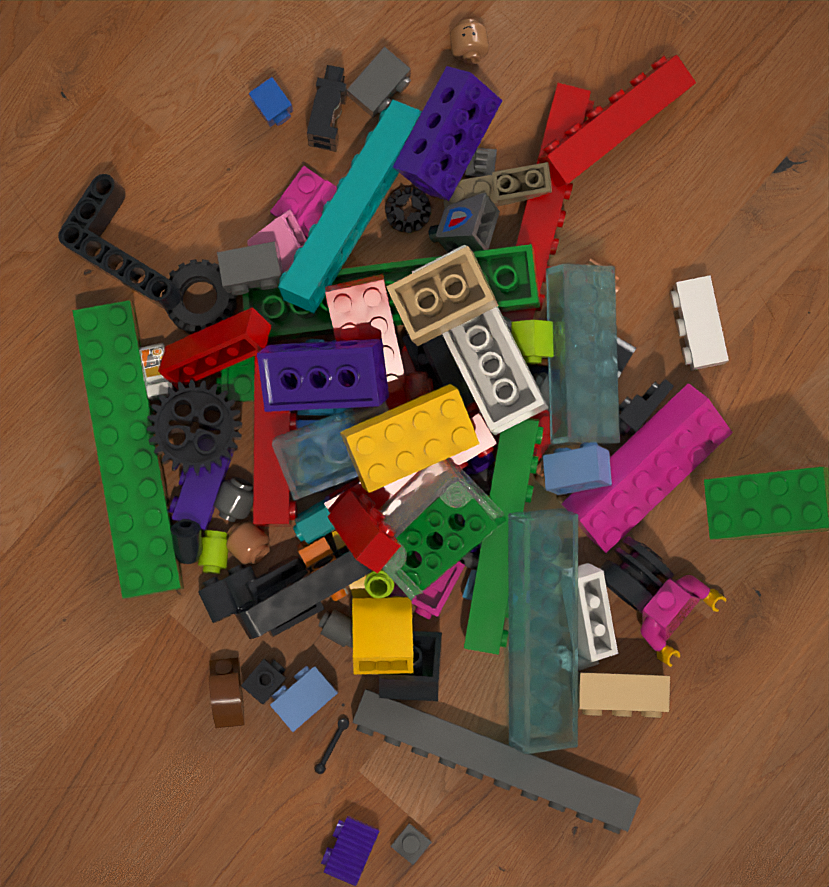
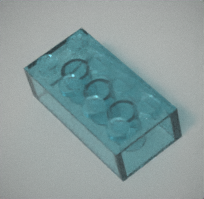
M387 401L375 407L350 408L273 438L272 447L294 500L358 477L340 432L389 411Z

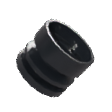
M626 536L622 542L631 552L628 554L617 547L614 551L622 560V563L618 565L613 561L606 560L599 569L604 571L606 586L625 603L642 614L644 607L653 598L652 594L647 590L649 584L660 589L664 584L656 576L660 575L665 580H668L669 578L672 579L674 574L667 567L664 560L651 548Z

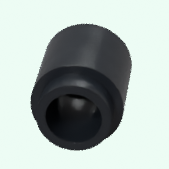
M190 519L178 521L171 528L175 557L182 564L195 563L200 559L203 551L201 527L197 522Z

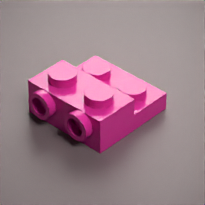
M303 166L270 213L278 218L291 209L304 236L308 239L310 228L313 224L318 223L322 216L324 205L327 201L332 200L337 192V187L328 180L322 179L306 166Z
M415 551L416 558L422 562L421 555ZM458 562L423 593L414 598L412 604L417 606L414 612L429 620L432 615L438 617L465 565ZM395 582L394 589L388 598L393 596L407 597Z

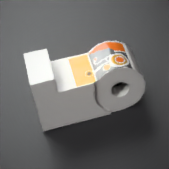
M164 343L140 347L147 395L151 401L158 400L159 394L166 398L169 397L168 387L176 392L172 383L158 372L165 350Z

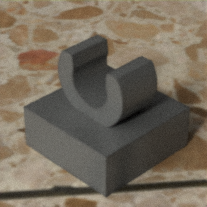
M477 148L466 168L465 177L475 178L492 175V172H495L497 149Z

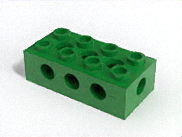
M468 475L456 482L394 536L401 547L383 568L391 575L392 579L407 597L413 600L504 524L506 520ZM457 514L464 517L465 525L458 521ZM436 532L443 537V543L437 540ZM415 551L421 555L422 562L416 558Z

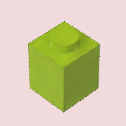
M525 320L511 322V334L526 364L542 363V358L554 357L552 321Z

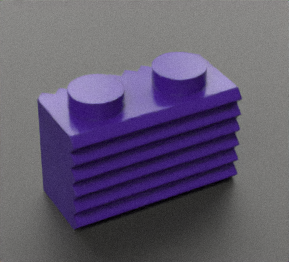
M347 816L345 822L339 820L332 835L338 838L333 849L327 847L321 864L326 866L323 873L356 886L376 841L379 829L350 816Z

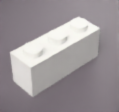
M711 276L676 282L673 286L674 291H670V298L673 308L678 307L680 319H676V326L679 336H684L686 347L682 348L685 364H690L692 371L727 363L729 359Z
M589 563L562 571L577 654L591 662L618 654L604 571Z

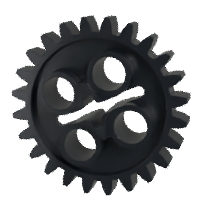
M190 380L189 388H185L181 382H178L179 391L175 392L172 388L168 387V398L160 394L158 396L161 406L154 404L151 406L156 415H150L147 419L155 425L148 427L147 433L155 436L149 439V444L159 445L154 450V454L157 456L164 453L162 464L165 465L172 461V471L177 470L179 466H183L184 475H187L189 469L194 468L196 476H199L200 468L204 467L210 474L211 464L214 463L218 468H222L220 459L223 457L230 461L231 455L228 450H238V446L233 440L242 439V434L235 431L242 428V422L234 421V419L240 416V410L231 411L235 405V400L225 402L227 391L219 395L216 394V384L208 390L204 380L199 388L195 387L193 380ZM180 405H187L191 408V413L188 416L180 417L175 413V410ZM214 410L220 414V419L210 423L204 419V415L208 411ZM170 421H176L177 423L182 424V425H185V426H180V425L171 426V425H169V422H170ZM194 422H198L201 429H197L196 433H191L190 427L193 426ZM206 429L220 430L221 433L219 435L206 431ZM174 433H181L186 439L180 445H173L169 442V438ZM202 439H211L215 445L211 450L203 451L198 447V443Z

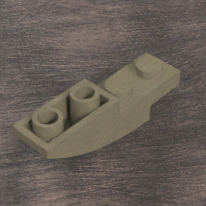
M549 163L492 172V175L460 180L450 200H444V208L482 193H486L496 207L551 193L552 185Z

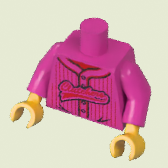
M685 575L678 580L669 578L642 611L643 624L640 628L641 634L649 645L657 651V659L670 667L673 666L670 663V657L674 655L680 658V652L666 645V641L698 602L703 599L704 603L715 612L719 611L715 607V603L718 600L722 599L726 602V598L716 589H710L692 575Z

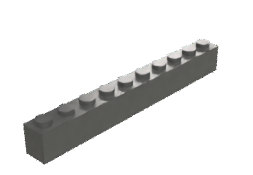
M368 689L364 691L352 722L358 725L357 731L373 736L374 731L385 735L383 741L400 747L401 742L413 746L411 752L426 758L431 753L440 757L438 763L455 769L456 764L467 768L466 774L481 780L483 775L494 778L493 784L498 787L510 790V787L514 786L522 790L521 796L537 801L538 797L549 800V807L561 812H565L567 807L577 811L575 817L592 823L593 819L604 822L603 828L620 834L621 829L629 831L641 800L638 796L396 700L379 698L378 693Z

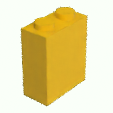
M393 596L391 598H352L354 675L413 673L412 600L401 596Z

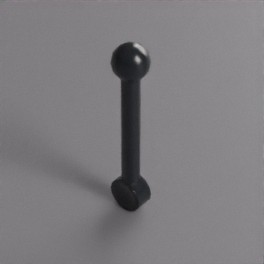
M342 718L338 721V729L320 763H317L314 767L317 774L325 772V765L342 732L349 727L347 719Z

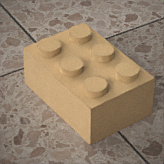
M469 246L387 286V290L407 332L417 346L499 306Z
M576 673V708L582 709V714L602 716V710H612V715L632 717V711H641V716L661 718L662 712H669L670 676Z

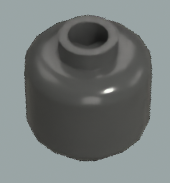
M235 476L232 479L224 480L221 483L214 506L220 511L219 516L230 522H235L236 519L247 518L253 507V484Z

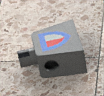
M486 193L448 205L444 209L440 224L430 226L428 231L429 238L433 243L439 242L448 253L463 245L469 246L472 252L488 250L500 211Z

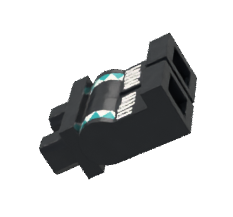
M327 65L324 79L317 78V92L307 129V139L310 147L337 152L339 135L338 128L334 126L335 121L342 114V104L346 105L347 87L346 83H344L345 76H343L344 68Z

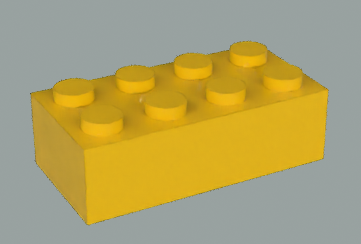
M451 384L340 432L361 485L368 493L480 444L460 393Z

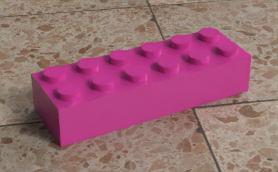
M688 383L610 457L611 486L573 492L561 505L586 536L607 553L733 432L709 398Z

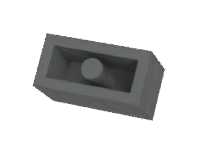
M384 47L347 89V96L374 118L378 113L381 114L384 109L389 107L392 102L390 99L397 91L402 93L411 82L409 78L411 76V69Z
M275 241L217 252L222 287L227 293L231 292L232 295H242L248 293L251 288L260 287L262 290H267L278 286L277 283H279L283 274L279 248Z

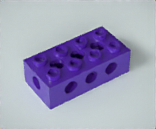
M446 66L392 168L425 194L449 201L503 100L471 72Z
M382 339L268 345L257 353L265 412L380 406L389 398ZM349 370L354 373L355 378L350 375Z

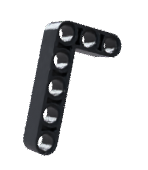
M100 174L96 176L62 225L58 234L60 243L76 256L166 310L175 308L181 300V291L175 284L162 274L100 237L124 202L126 192L110 175ZM95 212L94 216L89 219L90 215ZM79 236L78 240L73 243L74 239ZM101 248L100 253L95 256L96 251ZM123 262L122 266L116 270L117 265ZM145 275L144 280L138 283L141 276ZM168 288L166 294L160 297L161 292Z

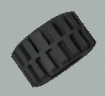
M194 259L190 260V263L186 265L184 262L178 265L179 269L176 271L172 270L169 273V280L181 291V300L175 308L165 309V311L179 329H183L186 333L192 335V333L201 331L234 316V309L236 310L237 295H232L231 292L227 293L222 287L218 264H212L209 260L202 259V262H197ZM206 282L211 284L216 290V303L205 313L196 314L188 311L183 303L186 290L195 283ZM168 288L162 292V296L166 294Z

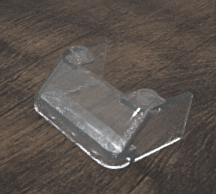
M450 457L416 472L379 509L386 517L384 522L396 531L395 538L438 497L445 504L453 508L463 507L474 498L493 519L501 518L504 515L501 509ZM399 542L401 547L382 569L412 600L419 597L423 592L401 570L406 562L407 553L404 546Z

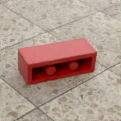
M349 490L327 517L354 558L378 574L401 545L394 537L396 531L384 522L386 517L374 508L376 503L364 493L359 496Z

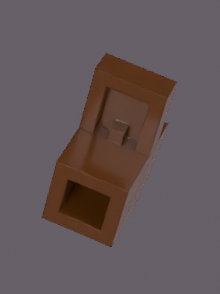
M239 658L210 660L209 691L215 728L245 725Z

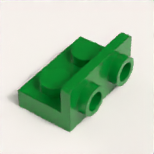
M255 356L221 370V377H216V394L227 391L225 402L235 400V402H254Z

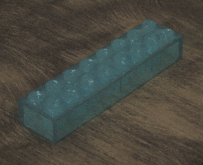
M563 508L508 513L509 746L523 754L578 747V514Z

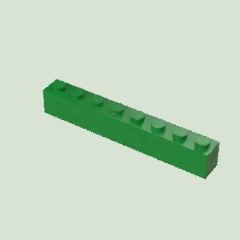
M528 418L500 433L489 500L505 518L506 522L482 541L464 649L499 655L500 647L506 648L509 630L503 629L505 618L511 619L514 601H508L510 589L516 590L519 575L518 572H513L515 560L521 561L524 544L518 543L520 531L526 532L529 517L528 514H523L525 502L531 503L534 486L528 485L530 473L536 474L539 456H533L535 444L541 445L544 427L538 426L539 419Z

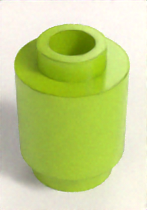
M212 530L204 531V537H202L203 551L198 560V566L203 567V572L220 574L221 569H227L229 552L227 548V533Z
M382 568L378 574L374 571L367 574L364 585L366 591L372 597L384 598L392 593L395 581Z

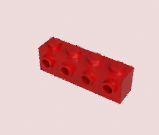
M253 307L165 346L158 372L172 383L176 389H178V382L186 386L190 383V380L195 382L257 355L268 343L271 325Z

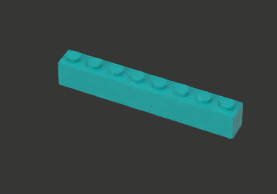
M392 100L389 107L381 112L378 125L374 131L369 132L367 135L365 146L360 154L354 156L348 174L340 179L337 185V192L332 200L327 201L324 205L321 218L317 224H313L310 228L308 239L303 247L296 251L289 270L282 274L278 287L285 301L315 313L325 296V287L332 285L399 174L392 167L422 111Z

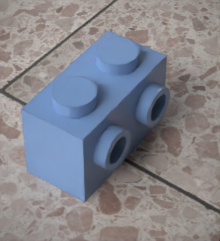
M583 443L580 445V448L573 450L570 448H558L553 450V454L543 455L545 489L549 492L563 495L612 485L609 451L598 446L597 443Z
M305 666L294 676L297 680L295 684L289 689L284 685L271 696L275 701L270 706L292 732L339 693L316 666L311 670L308 666Z

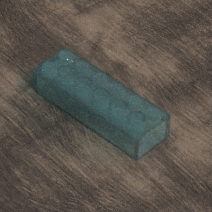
M560 264L546 268L547 321L553 322L554 357H548L551 445L597 443L601 446L620 443L615 266Z

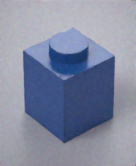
M273 77L248 93L250 100L269 127L275 123L277 126L282 125L290 119V113L293 112L292 104Z

